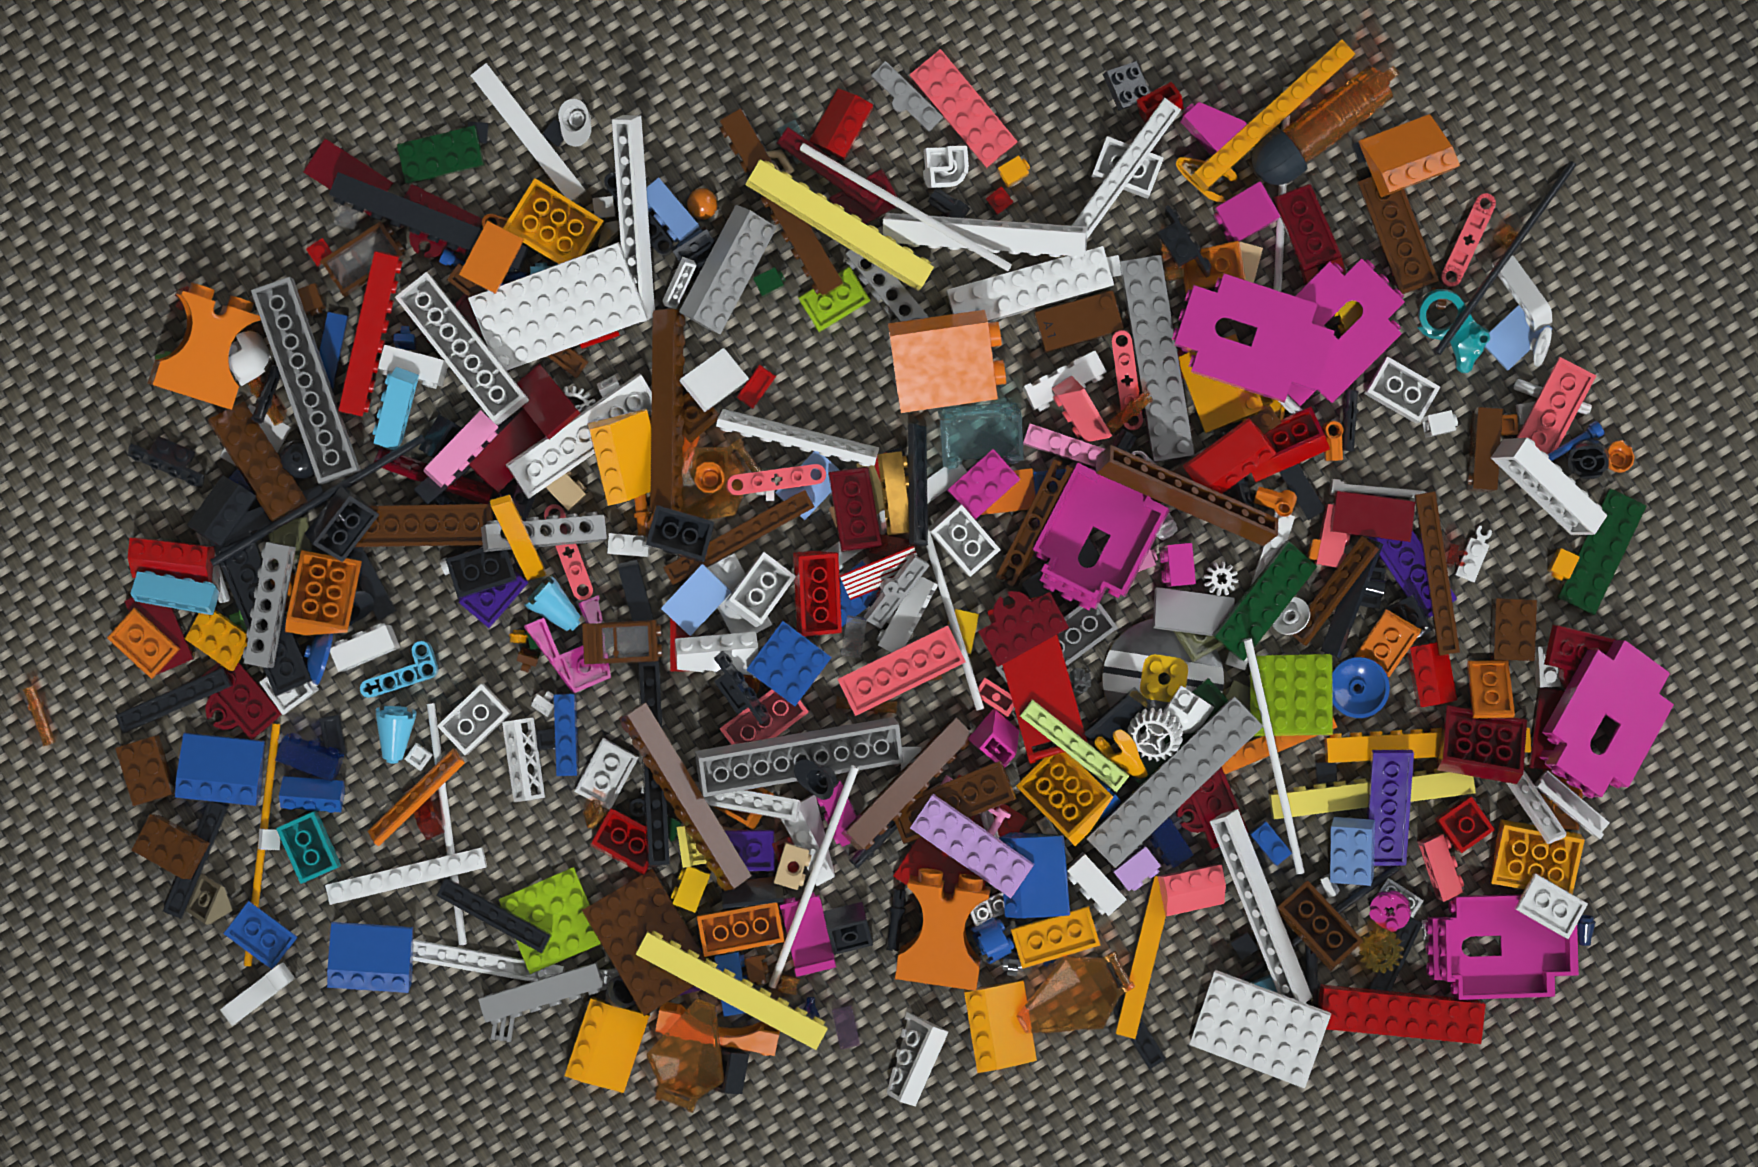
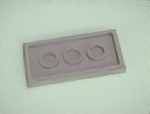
M1156 588L1154 594L1153 628L1212 636L1234 608V598Z

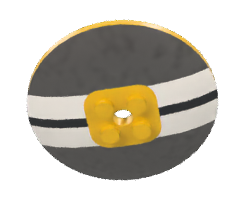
M1149 619L1133 625L1113 643L1104 662L1102 683L1104 695L1110 708L1131 689L1136 687L1151 704L1148 711L1154 708L1158 712L1162 708L1163 712L1180 686L1192 692L1204 680L1209 678L1222 693L1224 672L1217 650L1192 662L1175 633L1170 630L1153 628V619ZM1161 673L1169 675V682L1165 685L1160 684L1158 681ZM1145 725L1140 728L1141 734L1146 731Z

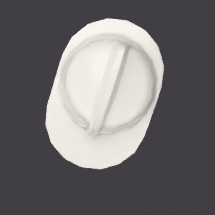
M569 99L565 101L558 113L563 139L570 146H581L589 139L591 134V115L581 100Z

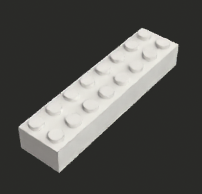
M1101 246L1087 250L1085 257L1081 256V258L1077 259L1070 258L1069 256L951 288L946 293L952 314L985 310L988 322L1113 288L1114 283L1104 247Z
M425 272L395 296L404 310L496 425L502 423L529 401L527 396L429 273Z

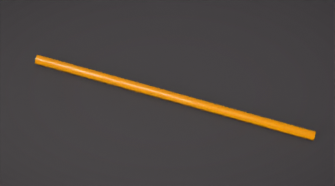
M272 724L260 829H268L280 724ZM257 847L251 903L259 908L265 850H260ZM245 950L244 966H252L253 955Z

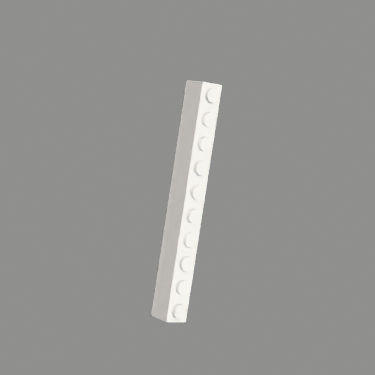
M622 115L612 119L621 249L648 316L647 320L653 318L655 307L642 119L638 115Z
M886 213L884 216L883 236L892 237L898 245L900 243L908 244L910 247L928 245L929 248H940V246L951 250L967 248L910 214ZM930 216L992 253L1008 251L1010 254L1027 252L1033 256L1049 254L1051 257L1068 255L1074 259L1081 258V256L1085 257L1088 227Z
M1236 809L1220 814L1211 820L1210 823L1277 992L1306 1003L1312 998L1311 992L1240 813Z

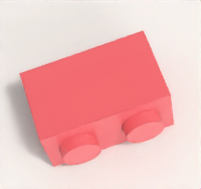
M983 678L978 686L981 700L1008 717L1014 708L1010 693L990 680Z

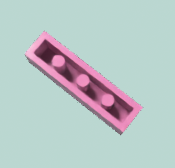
M480 410L423 471L440 487L444 484L449 486L456 478L454 474L458 470L462 472L470 464L467 460L472 455L477 457L484 449L482 445L486 441L490 443L498 435L495 432L498 426Z
M1029 424L1022 443L1023 445L1096 469L1097 456L1105 450L1104 448L1033 424Z

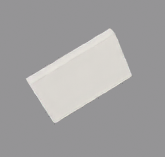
M723 348L679 381L703 411L706 412L746 383L749 378Z
M603 738L574 792L610 810L639 756Z
M1534 873L1514 909L1564 938L1569 939L1588 903Z

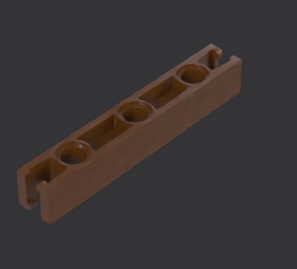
M1058 459L1053 460L996 575V578L1000 580H1007L1008 577L1005 574L1010 567L1015 568L1016 572L1013 580H1008L1007 582L1013 587L1019 585L1035 552L1033 548L1075 469L1068 465L1065 468L1066 472L1062 479L1056 478L1055 475L1058 467L1063 463ZM1052 481L1058 484V489L1055 492H1052L1049 487ZM1035 517L1040 521V525L1036 529L1031 523ZM1017 553L1022 557V562L1019 565L1014 562V556Z

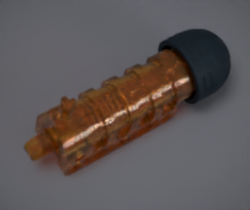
M1370 65L1285 129L1281 130L1276 127L1255 145L1252 153V164L1256 174L1267 183L1283 185L1304 173L1308 169L1306 164L1308 161L1313 160L1390 102L1393 98V93L1389 87L1390 81L1400 74L1395 66H1392L1384 73L1381 70L1377 71Z

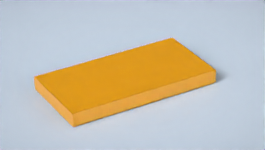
M1089 906L1072 910L1069 916L1049 917L1011 929L1022 969L1100 946Z

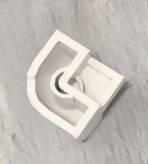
M967 146L924 149L925 170H923V176L928 188L953 187L964 180L966 174H968L969 167Z
M247 331L237 334L238 340L230 346L228 356L229 368L241 386L265 372L264 368L269 358H271L266 343L257 332Z
M1180 686L1162 713L1166 714L1169 711V717L1176 716L1175 723H1180V729L1183 730V733H1192L1205 723L1214 707L1183 686Z

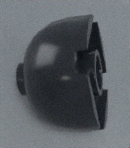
M1594 438L1580 440L1571 448L1568 454V467L1573 474L1575 472L1582 479L1598 478L1609 467L1608 450L1604 444Z
M303 439L290 441L282 448L280 453L281 464L293 478L307 479L315 474Z

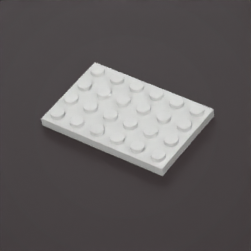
M1215 970L1189 1045L1305 1088L1332 1013Z

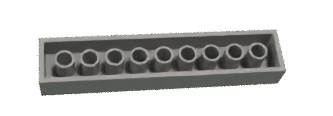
M1161 255L1121 261V278L1152 461L1161 462L1191 457L1194 455L1177 348L1174 346L1175 340H1172L1174 330Z
M288 277L251 290L318 483L324 484L360 471L294 279Z
M1233 696L1178 751H1175L1172 757L1170 756L1087 836L1088 841L1116 868L1247 743L1263 725Z
M894 717L695 751L699 787L703 797L797 781L794 774V766L802 759L810 760L818 766H828L835 774L849 772L851 765L859 767V770L903 763L899 723Z

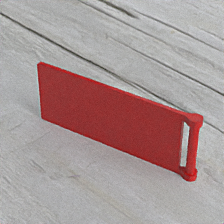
M1014 604L1006 605L1004 607L1010 609L1014 606ZM994 609L988 611L991 624L995 622ZM1058 635L1051 637L1002 665L1030 764L1036 763L1035 760L1065 752L1058 746L1033 752L1032 746L1047 743L1051 740L1020 717L1032 700L1074 733L1079 734L1087 742Z

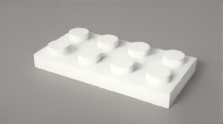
M735 553L707 567L732 592L745 575ZM727 598L718 606V610L731 634L758 633L772 625L767 616L764 622L756 628L724 604Z

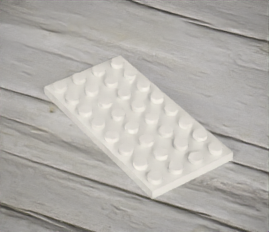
M619 242L501 285L496 294L487 290L468 298L487 347L506 371L648 319Z

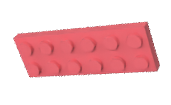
M941 49L909 75L986 169L1018 143Z
M1559 357L1516 438H1530L1535 442V446L1546 454L1556 450L1561 444L1596 375Z
M946 626L839 678L838 681L856 716L966 661L949 626Z

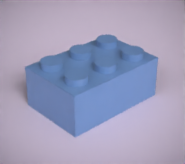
M657 178L646 188L648 211L653 210L655 212V220L662 228L666 225L668 228L667 233L675 243L683 241L700 230L698 223L660 178Z
M1334 817L1331 825L1330 883L1371 886L1374 878L1375 820Z

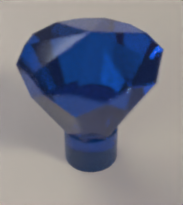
M807 997V1004L803 1008V1010L808 1012L806 1016L812 1019L815 1016L820 1017L815 1006V997Z

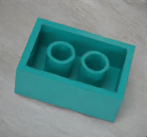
M318 811L311 812L276 828L300 884L342 866Z

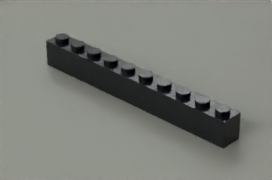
M339 172L329 193L334 198V203L342 206L345 203L352 206V210L359 213L367 211L371 213L370 216L380 221L383 218L390 220V225L397 228L405 226L409 228L408 232L419 236L420 233L428 235V240L438 243L439 240L447 243L446 247L457 251L458 248L466 250L465 254L468 256L483 230ZM521 246L508 270L509 272L514 273L515 270L520 272L529 250L527 246Z
M659 661L638 662L639 705L643 703L648 705L663 730ZM642 757L647 867H668L670 859L666 798L664 791L655 782L653 773L644 764Z

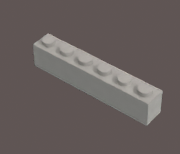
M595 962L486 995L478 1000L485 1023L491 1021V1024H496L503 1021L502 1017L510 1015L511 1019L523 1015L522 1011L530 1009V1013L541 1010L542 1005L548 1003L551 1007L561 1004V1000L568 997L569 1001L581 998V993L588 992L589 995L601 991L600 988L604 986L598 963Z

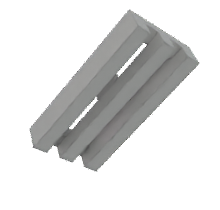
M507 1016L502 1017L500 1035H496L498 1023L493 1024L491 1039L511 1042L515 1018L511 1019L510 1017L508 1036L506 1037L504 1036Z

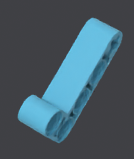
M425 641L416 642L412 646L415 664L363 681L360 686L361 694L367 698L377 697L434 678L438 674L439 668L432 646ZM420 645H425L427 648V653L424 656H420L417 652ZM426 664H430L433 667L431 675L424 673L423 669ZM408 670H411L414 674V678L410 682L404 678V674ZM389 676L395 681L392 688H388L385 685V680ZM369 684H380L381 688L373 689L372 693L366 691Z

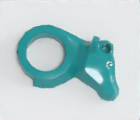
M1436 289L1427 293L1419 305L1418 318L1421 326L1417 328L1429 338L1442 340L1453 325L1452 323L1450 326L1442 329L1432 327L1428 323L1426 311L1433 301L1438 299L1452 301L1457 308L1456 319L1466 306L1458 294L1448 289ZM1471 314L1450 341L1456 357L1455 366L1461 373H1468L1472 370L1476 359L1481 355L1485 345L1490 340L1489 331L1477 324Z

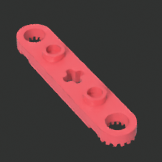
M1484 193L1479 195L1470 210L1441 273V281L1447 287H1454L1461 282L1496 206V200L1491 194ZM1486 198L1490 201L1489 209L1481 208V199ZM1469 235L1472 236L1471 240L1474 241L1473 244L1470 243L1468 245H1465L1466 241L1463 239V237H1468ZM1453 271L1456 274L1457 279L1455 282L1447 281V272Z
M1118 330L1113 334L1111 341L1122 420L1127 429L1136 430L1141 427L1143 416L1132 337L1127 331ZM1119 335H1124L1128 339V342L1123 346H1119L1116 343V338ZM1125 375L1133 378V381H1130V385L1121 382L1122 379H1125ZM1131 414H1135L1139 418L1138 422L1134 425H1130L1127 422V417Z
M812 464L738 474L729 477L726 482V488L733 495H742L816 485L825 480L826 471L823 466ZM814 468L820 471L821 475L818 480L811 478L810 473ZM774 474H777V477H781L778 485L775 482H771ZM735 479L742 482V488L739 491H735L732 488V481Z
M557 504L548 506L544 512L545 520L552 509H558L560 511V518H566L564 509ZM560 525L561 533L567 534L566 526ZM577 544L557 545L556 549L574 596L579 600L589 599L593 594V586ZM566 547L574 549L571 558L563 554L566 551ZM581 584H585L589 588V592L585 596H580L577 592Z

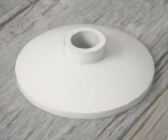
M1546 327L1537 339L1533 338L1530 345V350H1533L1534 365L1537 367L1543 363L1550 346L1552 331L1549 327Z
M1294 597L1272 626L1277 632L1285 635L1301 631L1310 619L1308 605L1302 599Z

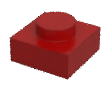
M1002 186L985 199L997 215L1014 203Z
M324 238L306 248L317 266L321 265L320 261L333 253Z

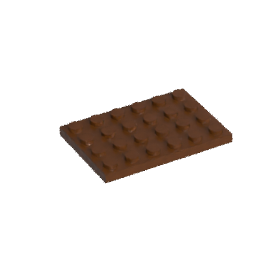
M652 869L646 872L645 875L637 877L582 910L643 1016L694 986L636 955V951L646 932L652 933L654 930L663 935V940L667 942L673 940L682 945L680 949L686 952L690 949L699 954V959L704 962L706 961Z

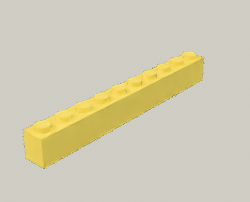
M760 160L745 184L917 291L923 287L934 266L930 265L931 262L928 259L917 257L910 248L906 246L901 247L896 244V240L892 237H885L880 234L876 227L872 225L867 226L861 222L862 220L858 216L846 213L842 206L828 202L824 195L820 193L815 194L809 190L810 188L806 184L794 181L790 174L776 170L775 166L769 161Z
M1434 769V773L1426 774V770L1415 771L1414 776H1412L1411 802L1476 793L1473 776ZM1366 778L1354 779L1352 784H1346V781L1334 782V786L1326 787V783L1315 784L1313 789H1306V786L1293 787L1294 791L1287 792L1291 815L1296 817L1368 807L1370 781L1366 782ZM1276 789L1273 790L1274 794H1269L1272 819H1281L1284 816L1278 790Z
M654 930L652 933L646 932L636 951V955L817 1050L828 1029L824 1025V1020L816 1016L813 1019L806 1016L808 1012L799 1007H796V1009L789 1007V1002L780 997L778 1000L770 997L771 992L760 988V990L753 988V983L744 978L742 981L734 977L736 974L728 969H724V971L716 968L718 964L709 959L704 962L698 958L699 954L690 949L688 952L680 949L682 945L673 940H670V942L663 940V935Z

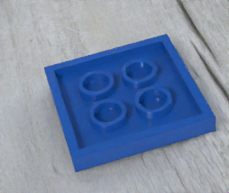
M782 621L746 670L792 705L796 706L832 657Z

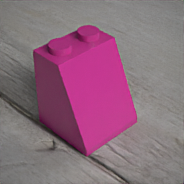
M1198 102L1195 106L1193 103L1190 104L1183 111V118L1181 120L1185 128L1211 156L1218 152L1247 125L1245 121L1201 102Z
M1261 181L1216 207L1214 210L1215 214H1213L1216 222L1219 225H1223L1225 229L1223 233L1228 242H1241L1275 223L1281 217Z

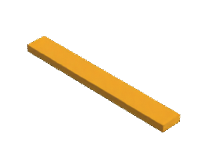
M506 495L490 500L492 510L527 581L546 576L543 563L511 496Z
M1154 876L1115 1032L1117 1035L1136 1039L1166 918L1158 876Z

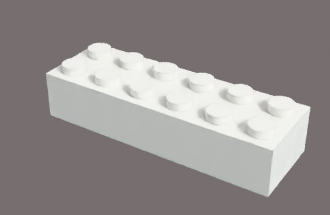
M1530 438L1503 439L1491 459L1571 535H1595L1607 517L1602 511V507L1593 502L1587 492L1578 488L1575 485L1576 482L1572 478L1567 477L1562 472L1560 466L1548 459L1549 456L1545 452L1540 451L1535 446L1533 440Z

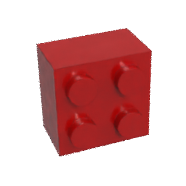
M1468 795L1435 818L1440 828L1459 853L1465 852L1495 830L1472 796Z

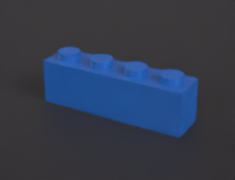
M576 694L554 695L556 776L579 775Z

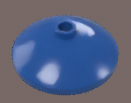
M334 633L317 634L311 645H306L304 657H307V669L312 683L315 685L320 683Z
M1355 657L1343 661L1334 669L1333 705L1342 714L1352 718H1366L1376 714L1383 708L1389 696L1390 685L1387 674L1379 664L1367 658ZM1355 684L1360 685V690L1357 692L1353 688Z

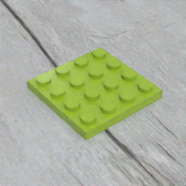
M1332 655L1256 656L1273 735H1333ZM1250 671V713L1262 724ZM1262 727L1254 736H1265L1264 728Z
M574 867L499 899L502 908L552 934L543 953L516 940L530 974L601 944L582 912L590 904Z

